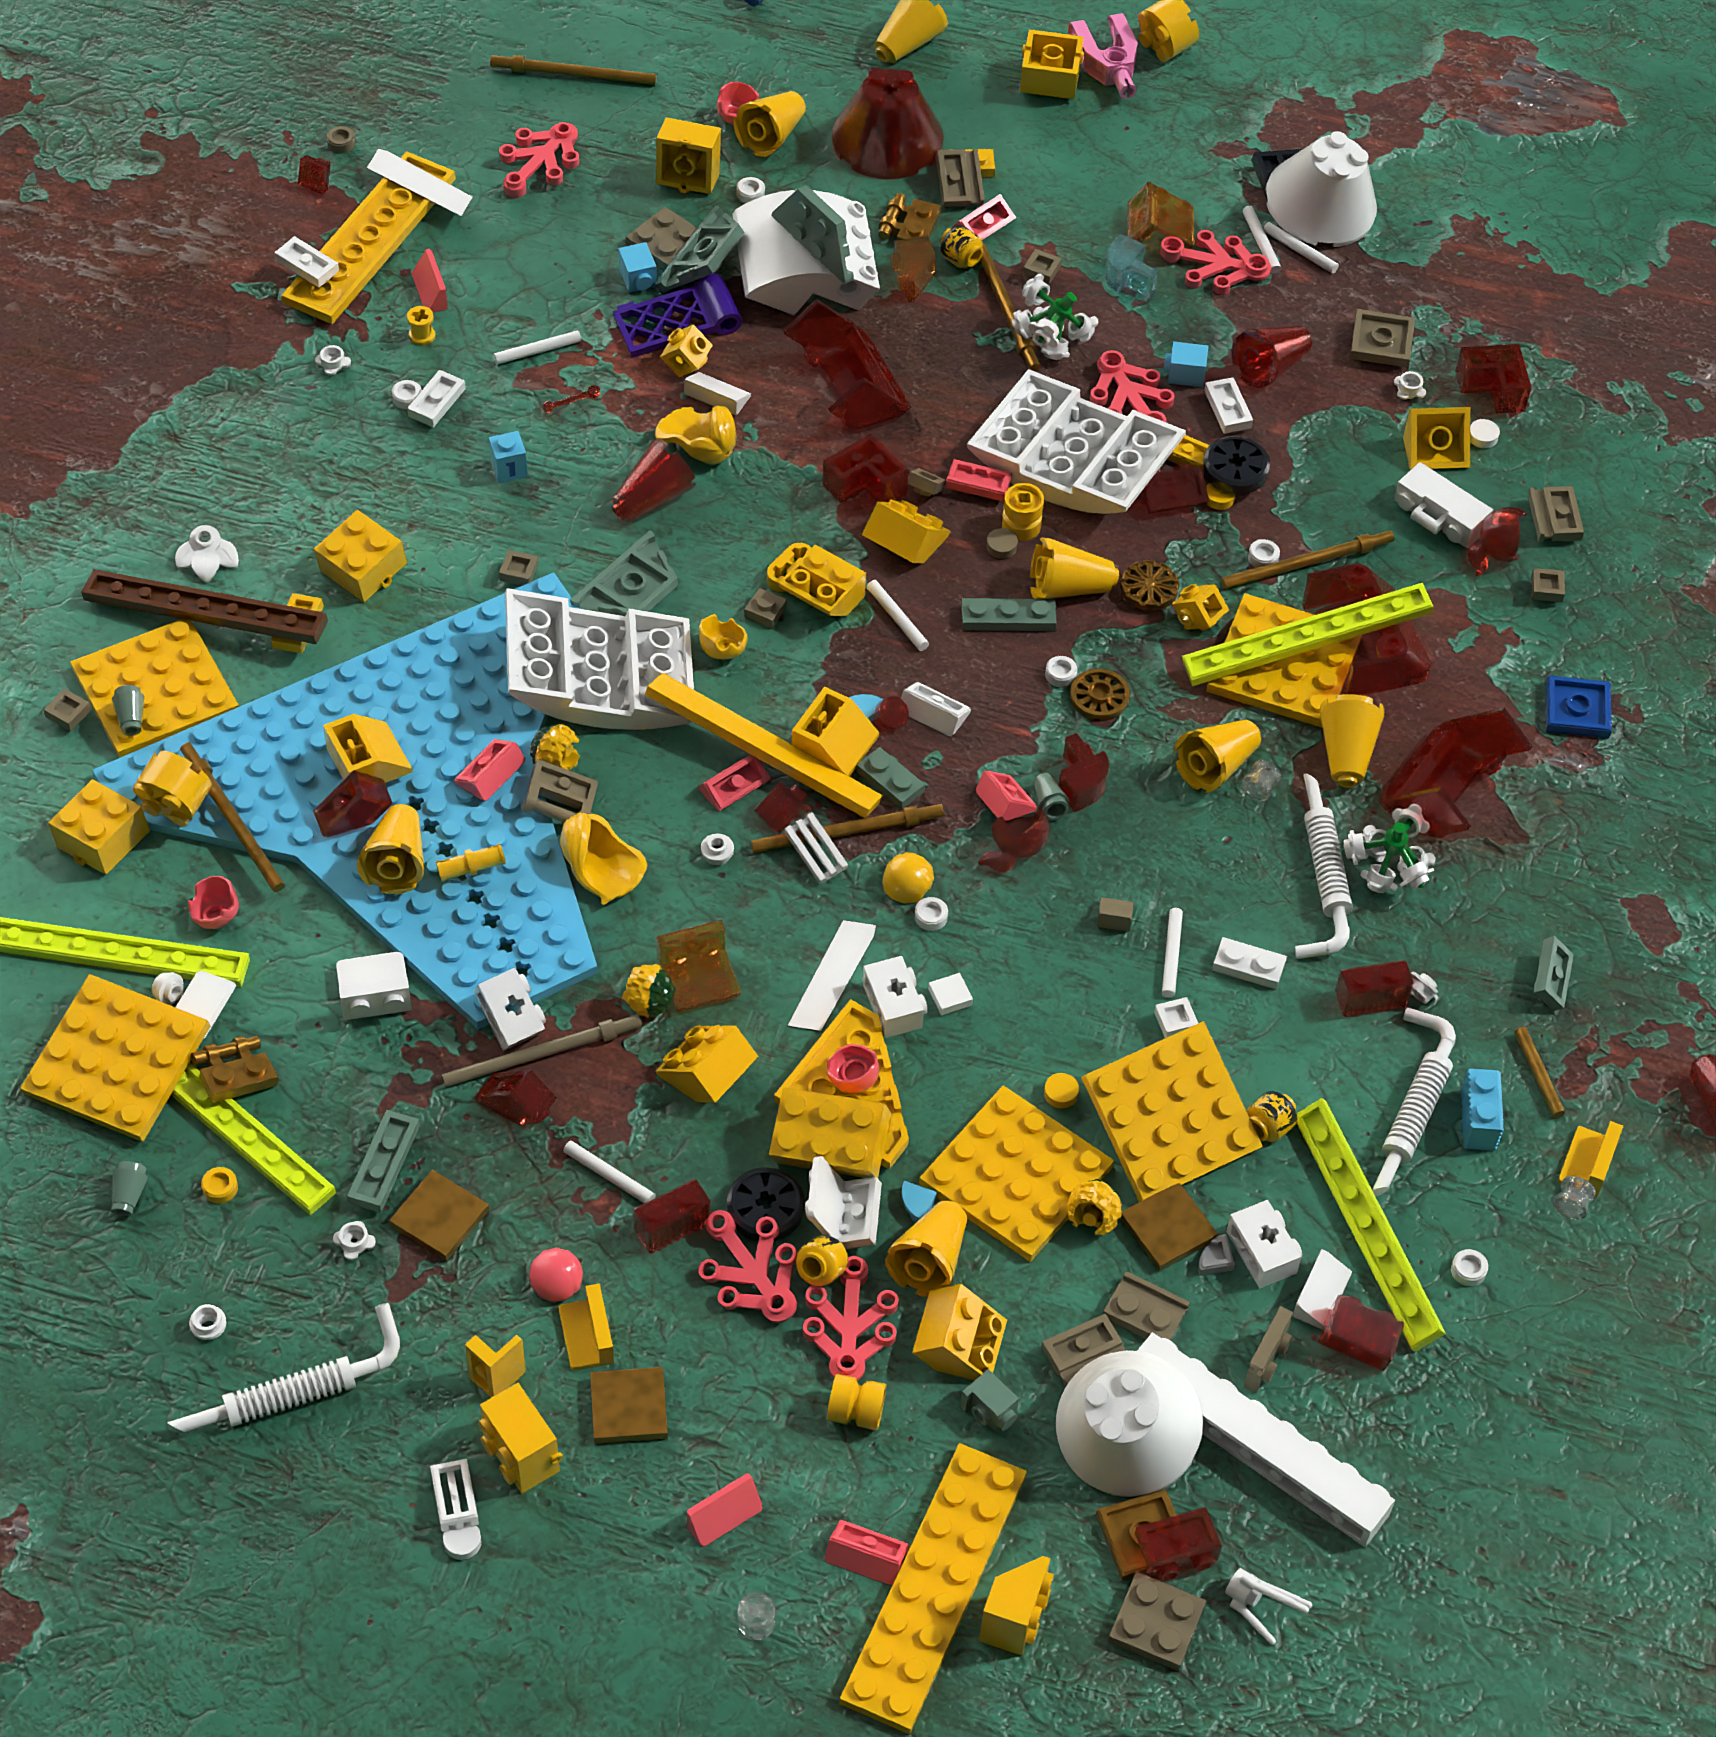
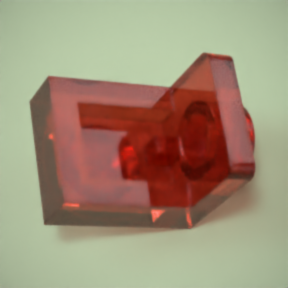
M780 781L754 811L775 831L781 834L801 810L809 813L813 808L805 801L808 795L797 785L793 784L790 788Z

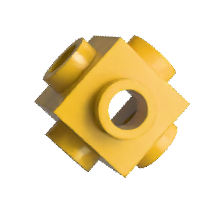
M693 324L684 329L678 328L669 335L667 339L669 343L660 357L680 378L700 369L707 362V354L713 345Z
M1191 584L1185 587L1180 592L1181 596L1172 603L1179 621L1186 630H1207L1214 626L1229 611L1215 584L1201 586Z

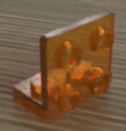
M1148 181L1128 201V243L1137 247L1145 239L1150 238L1155 230L1166 237L1174 236L1180 238L1184 246L1191 249L1194 246V207L1188 201L1180 199L1167 192L1164 188Z
M722 920L657 936V960L661 968L672 979L673 985L676 988L672 1001L677 1012L741 995V989L725 950V928Z

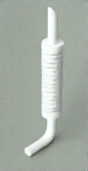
M1308 774L1303 776L1311 810L1305 814L1304 821L1323 912L1327 917L1333 918L1335 935L1326 942L1295 946L1297 959L1330 955L1345 947L1350 934L1346 915L1353 908L1333 812L1329 808L1323 807L1318 781Z
M1408 1007L1405 1010L1403 1020L1434 1029L1441 1035V1039L1436 1052L1425 1054L1384 1142L1382 1152L1387 1159L1372 1189L1375 1197L1384 1194L1388 1190L1399 1164H1407L1411 1161L1453 1068V1064L1448 1058L1456 1040L1453 1026L1439 1016Z
M389 1303L375 1306L384 1337L383 1350L375 1357L350 1364L347 1356L336 1359L337 1363L335 1364L333 1360L329 1361V1366L323 1363L322 1368H319V1365H317L315 1370H312L310 1367L307 1373H305V1370H301V1374L298 1375L295 1372L294 1377L288 1374L285 1380L282 1376L279 1377L280 1381L278 1382L276 1379H272V1384L266 1381V1386H262V1383L258 1384L259 1388L255 1389V1386H251L250 1391H248V1388H244V1393L238 1390L236 1391L237 1395H234L231 1392L222 1395L224 1405L167 1423L183 1432H188L229 1418L231 1427L242 1424L241 1420L245 1419V1422H249L250 1417L256 1420V1415L262 1418L265 1412L268 1416L271 1415L270 1411L272 1410L274 1413H277L278 1408L284 1411V1406H288V1409H290L292 1404L299 1406L300 1401H302V1404H306V1399L312 1402L314 1401L313 1397H316L318 1400L321 1399L320 1395L322 1394L324 1397H328V1392L334 1395V1390L340 1393L342 1392L341 1388H344L345 1391L356 1388L354 1378L385 1369L392 1364L398 1355L400 1339Z

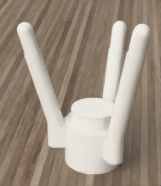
M1242 1568L1238 1569L1225 1591L1226 1595L1233 1598L1230 1607L1241 1613L1270 1645L1276 1643L1275 1638L1247 1609V1604L1254 1607L1264 1594L1305 1614L1312 1607L1310 1601L1264 1582Z

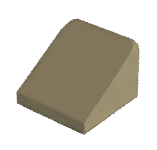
M1101 897L1097 927L1130 932L1134 902Z

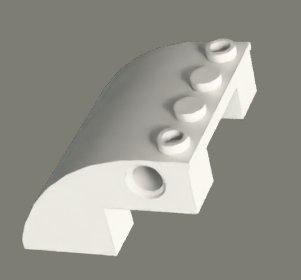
M796 190L765 195L735 209L732 213L733 220L745 232L739 239L737 248L746 298L795 315L813 293L860 310L872 295L880 289L866 209L861 203L832 193L813 190L845 220L846 239L850 249V256L846 257L845 261L847 270L852 271L854 274V279L845 285L771 216L772 212Z

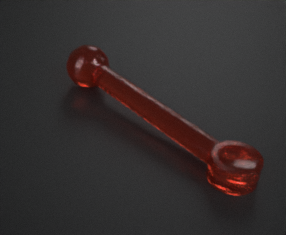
M592 385L588 388V391L555 402L546 401L543 403L542 408L545 412L550 413L556 407L589 396L597 398L600 396V388Z

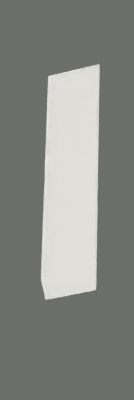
M378 149L367 166L368 169L462 216L472 199V196L385 150Z
M843 920L788 1026L822 1030L874 937L876 925Z

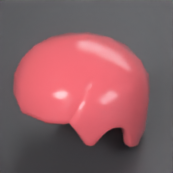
M729 82L721 87L717 99L718 115L726 123L733 125L738 108L747 102L758 100L759 94L750 85L742 82Z
M210 876L195 884V897L192 901L188 900V908L193 922L205 929H219L229 924L239 910L238 896L232 883L223 876Z
M849 1044L841 1047L827 1060V1075L833 1086L843 1093L858 1094L866 1091L875 1083L878 1077L879 1064L874 1051L869 1050V1048L863 1045Z
M560 1248L544 1250L533 1260L530 1266V1286L541 1299L553 1303L567 1300L574 1293L578 1292L582 1285L583 1268L578 1258L568 1250Z

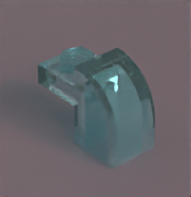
M1121 233L1108 249L1105 271L1106 281L1118 293L1124 287H1127L1151 298L1156 292L1159 271L1143 264L1145 245Z

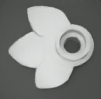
M209 525L196 527L191 532L189 541L181 545L175 555L176 567L178 569L192 566L195 574L204 583H208L214 577L220 565L227 568H237L239 562L234 545L221 539L218 530ZM203 536L210 537L208 542H201L199 539Z

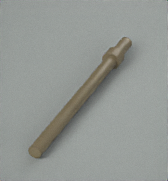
M638 1014L614 1022L612 1019L599 1022L597 1027L441 1074L443 1083L446 1088L598 1040L607 1042L616 1039L618 1034L641 1028L642 1023Z

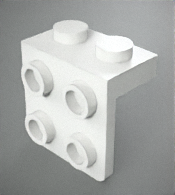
M401 952L344 959L337 962L336 968L344 1021L412 1010L404 955Z
M822 1156L814 1157L812 1169L809 1171V1200L805 1203V1212L808 1220L817 1227L822 1235H829L838 1239L845 1249L876 1245L882 1183L877 1177L843 1181Z

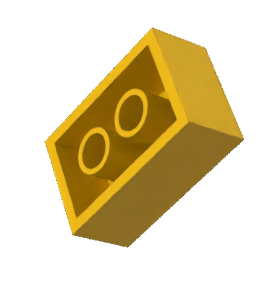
M783 1087L769 1155L777 1164L812 1169L814 1157L822 1156L837 1174L861 1178H878L891 1112L885 1103Z

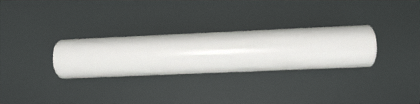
M1246 206L1242 211L1262 255L1269 261L1271 266L1270 272L1277 274L1282 269L1254 208Z
M1271 222L1266 223L1263 229L1266 234L1328 272L1334 274L1338 269V263Z
M578 330L494 353V360L496 365L579 343L581 342V336Z
M877 580L869 582L867 589L917 649L919 651L925 650L929 646V642Z
M1172 908L1169 912L1162 995L1167 998L1174 997L1176 991L1183 911L1179 908Z
M570 1140L565 1145L564 1153L647 1206L655 1199V1193Z

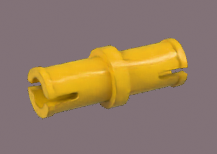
M500 843L473 852L471 849L464 851L463 855L436 861L441 882L469 873L471 876L478 874L477 871L506 864Z

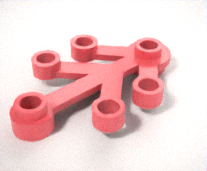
M566 122L555 124L548 131L532 133L529 128H520L515 133L516 143L521 147L530 146L532 143L547 142L545 145L516 149L511 144H504L499 148V158L503 163H512L515 160L531 158L518 172H510L504 178V193L510 198H520L526 194V180L544 162L546 166V182L553 186L560 185L563 182V171L557 166L554 154L558 148H562V164L565 168L574 169L579 166V153L573 148L578 138V131L574 125Z
M1199 231L1197 233L1196 245L1201 249H1208L1212 254L1184 248L1183 241L1174 236L1166 237L1161 242L1160 255L1168 263H1175L1179 259L1208 264L1197 270L1191 269L1186 272L1185 285L1191 289L1199 288L1202 285L1203 279L1227 269L1236 271L1227 276L1219 275L1214 279L1213 291L1219 295L1229 293L1231 285L1243 280L1260 281L1270 275L1271 266L1268 259L1261 254H1251L1238 236H1228L1225 239L1223 249L1214 239V234L1211 231ZM1229 254L1237 255L1239 259L1231 258Z
M1110 350L1104 352L1097 361V370L1101 376L1096 387L1091 390L1090 402L1100 406L1106 405L1108 400L1107 389L1113 379L1118 385V389L1110 407L1107 409L1122 414V409L1127 399L1135 411L1166 422V417L1163 413L1150 411L1141 398L1142 396L1156 400L1157 406L1162 409H1169L1173 406L1175 398L1173 391L1157 389L1160 384V373L1155 369H1143L1126 364L1123 355L1117 351ZM1127 376L1142 379V384L1130 381Z
M718 1210L710 1214L706 1221L707 1231L713 1239L725 1242L743 1268L719 1266L715 1260L706 1259L699 1265V1275L707 1283L725 1281L756 1285L762 1295L740 1294L736 1288L725 1286L718 1293L719 1303L726 1310H734L736 1308L762 1310L764 1316L775 1323L789 1320L797 1308L796 1298L789 1289L798 1251L789 1243L781 1244L776 1249L775 1256L780 1266L774 1287L767 1274L774 1239L779 1234V1226L776 1221L771 1217H762L758 1220L756 1231L759 1234V1241L754 1259L736 1235L737 1227L731 1214L724 1210ZM718 1219H725V1223L721 1228L714 1227ZM765 1225H773V1229L771 1232L762 1233V1229ZM785 1251H793L790 1259L782 1260V1254ZM713 1266L716 1268L713 1275L705 1276V1270L708 1267ZM727 1294H735V1298L732 1302H724V1298ZM776 1299H783L784 1303L780 1308L774 1309L772 1307Z
M858 1256L848 1257L846 1270L840 1276L841 1282L846 1286L844 1316L827 1300V1292L822 1286H810L805 1294L806 1305L810 1309L816 1310L842 1336L841 1348L824 1333L825 1326L820 1318L810 1317L803 1323L804 1338L814 1342L830 1359L829 1371L832 1377L835 1378L836 1374L855 1377L857 1381L865 1372V1362L883 1347H889L895 1343L897 1331L893 1324L882 1322L875 1328V1336L857 1349L856 1338L885 1315L895 1313L898 1309L899 1301L895 1292L884 1290L879 1293L877 1303L858 1317L860 1286L864 1285L868 1278V1265L865 1260ZM856 1266L859 1267L860 1270L853 1272L850 1271L848 1267ZM818 1294L822 1299L814 1301L810 1296ZM885 1299L892 1300L894 1304H892L891 1306H885L882 1304V1301ZM811 1326H816L820 1331L811 1333L807 1329ZM883 1331H888L892 1336L883 1338L879 1334ZM851 1362L854 1365L851 1368H845L841 1363Z

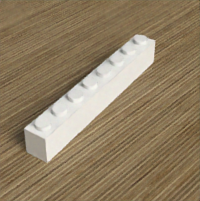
M1152 1332L1137 1350L1165 1359L1179 1369L1189 1380L1201 1405L1203 1435L1363 1547L1368 1545L1387 1520L1395 1499L1390 1497L1385 1488L1378 1484H1371L1361 1477L1353 1466L1348 1463H1341L1329 1455L1324 1446L1315 1441L1311 1442L1299 1434L1291 1423L1284 1420L1280 1421L1270 1414L1259 1401L1248 1399L1238 1392L1237 1388L1230 1381L1219 1379L1209 1372L1201 1361L1195 1358L1190 1359L1180 1352L1172 1341L1160 1338Z

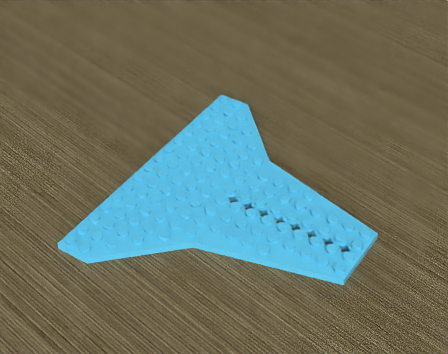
M554 572L514 589L568 598L569 607L579 609V607L571 605L570 599L572 597ZM505 593L92 770L97 782L141 805L143 801L134 793L133 786L155 752L158 755L160 751H169L184 757L180 747L190 742L199 756L206 759L211 766L213 777L266 857L297 863L388 948L393 952H401L404 955L405 963L477 1030L490 1024L474 992L477 985L513 968H516V970L520 968L528 969L526 979L531 988V992L528 995L532 1003H535L598 973L596 960L552 818L534 811L530 814L521 810L534 766L533 757L530 756L531 742L534 735L541 728H544L548 715L530 708L508 693ZM351 714L385 721L410 763L413 772L352 796L327 751L323 725ZM494 739L516 742L525 757V762L488 800L483 801L455 784V778ZM209 793L186 827L176 825L168 817L161 814L152 816L143 810L149 830L247 852ZM538 795L537 799L546 802L545 797ZM412 803H420L421 809L417 810L420 821L424 859V875L422 880L417 883L416 888L403 894L380 892L381 887L372 883L368 886L363 882L357 870V860L361 850L391 806L397 804L410 806ZM427 826H435L436 832L431 834L429 831L422 832V830ZM499 843L501 844L506 864L477 871L478 874L471 876L470 873L465 874L466 879L463 881L459 878H451L441 882L436 861L463 855L464 851L471 849L473 852L495 846ZM442 849H449L451 856L445 857L443 854H437ZM473 896L481 897V903L477 905L473 901L469 903L467 901ZM488 920L497 921V927L493 929L489 925L484 927L482 925ZM503 944L512 945V951L509 953L505 950L498 951L497 949ZM509 1003L505 1009L507 1012H516L519 1010V1006Z

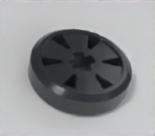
M1240 436L1223 437L1211 443L1206 449L1203 460V473L1206 479L1221 491L1231 494H1247L1258 490L1267 481L1271 464L1270 457L1260 444L1249 438Z
M756 1168L743 1173L731 1185L727 1196V1212L733 1217L737 1231L746 1238L759 1241V1234L756 1231L758 1220L762 1217L773 1218L779 1226V1234L774 1239V1241L790 1235L800 1225L804 1215V1194L799 1183L788 1173L776 1168ZM768 1200V1203H771V1208L763 1209V1205L760 1206V1201ZM765 1225L762 1229V1233L771 1232L773 1229V1225Z

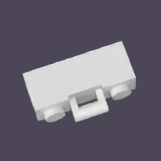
M1419 462L1397 484L1394 500L1402 509L1412 512L1410 516L1412 520L1432 533L1437 534L1440 530H1443L1442 532L1446 534L1449 540L1469 548L1488 530L1493 509L1423 463Z

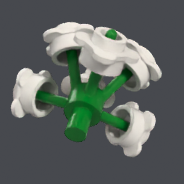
M1037 274L1034 279L1028 280L1024 285L1022 296L1026 298L1025 304L1027 306L1033 304L1040 305L1045 301L1051 306H1047L1044 309L1037 307L1033 311V316L1029 310L1014 312L1015 319H1012L1013 329L1019 336L1022 335L1024 339L1032 337L1033 334V342L1041 347V352L1047 358L1061 360L1062 357H1069L1070 355L1068 352L1069 348L1067 347L1068 341L1061 338L1064 321L1066 319L1069 320V339H1079L1082 343H1085L1093 335L1095 327L1098 325V318L1095 316L1089 318L1084 313H1078L1073 316L1071 314V306L1076 302L1077 297L1072 292H1068L1062 299L1057 298L1053 300L1048 296L1050 286L1043 282L1044 276Z
M1411 804L1409 808L1403 810L1400 808L1395 809L1392 813L1395 824L1387 832L1382 829H1376L1373 825H1368L1363 829V833L1355 834L1354 830H1351L1350 834H1348V839H1344L1342 850L1345 852L1347 859H1353L1354 866L1358 865L1360 860L1368 859V855L1374 857L1377 862H1383L1382 865H1371L1369 871L1363 870L1360 874L1362 878L1367 880V887L1372 891L1384 893L1386 890L1393 892L1397 890L1398 886L1393 883L1395 873L1388 867L1392 857L1398 855L1401 856L1397 869L1404 881L1399 884L1401 888L1409 885L1412 890L1418 887L1423 888L1424 884L1430 881L1427 875L1435 870L1434 868L1428 869V867L1435 863V856L1433 853H1425L1419 846L1409 847L1407 844L1409 838L1416 836L1419 832L1426 833L1430 828L1429 823L1424 820L1421 814L1422 808L1419 805Z

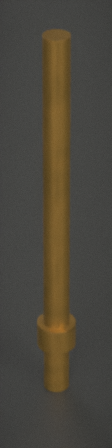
M491 55L490 66L512 69V72L524 73V70L648 85H656L657 74L530 60L520 55H513V57Z
M983 243V255L980 262L1016 339V349L1019 356L1025 359L1029 370L1037 372L1041 366L1035 355L1036 348L1031 338L1024 339L1022 335L1019 336L1013 329L1012 319H1015L1013 313L1016 311L990 253Z
M1389 530L1371 536L1368 533L1356 536L1350 542L1221 577V584L1224 589L1352 553L1364 554L1371 552L1374 547L1394 542V534Z
M190 742L183 744L180 747V751L187 760L192 762L190 769L197 774L202 770L209 777L212 787L208 793L273 892L281 891L285 887L284 882L213 777L211 766L206 759L199 756Z
M942 804L922 808L910 806L902 808L901 812L823 826V829L830 838L902 824L909 827L919 825L920 821L944 817V810ZM809 829V831L816 839V841H819V838L817 837L815 832L812 829ZM800 831L796 833L803 844L808 843ZM786 834L750 841L753 853L793 846Z

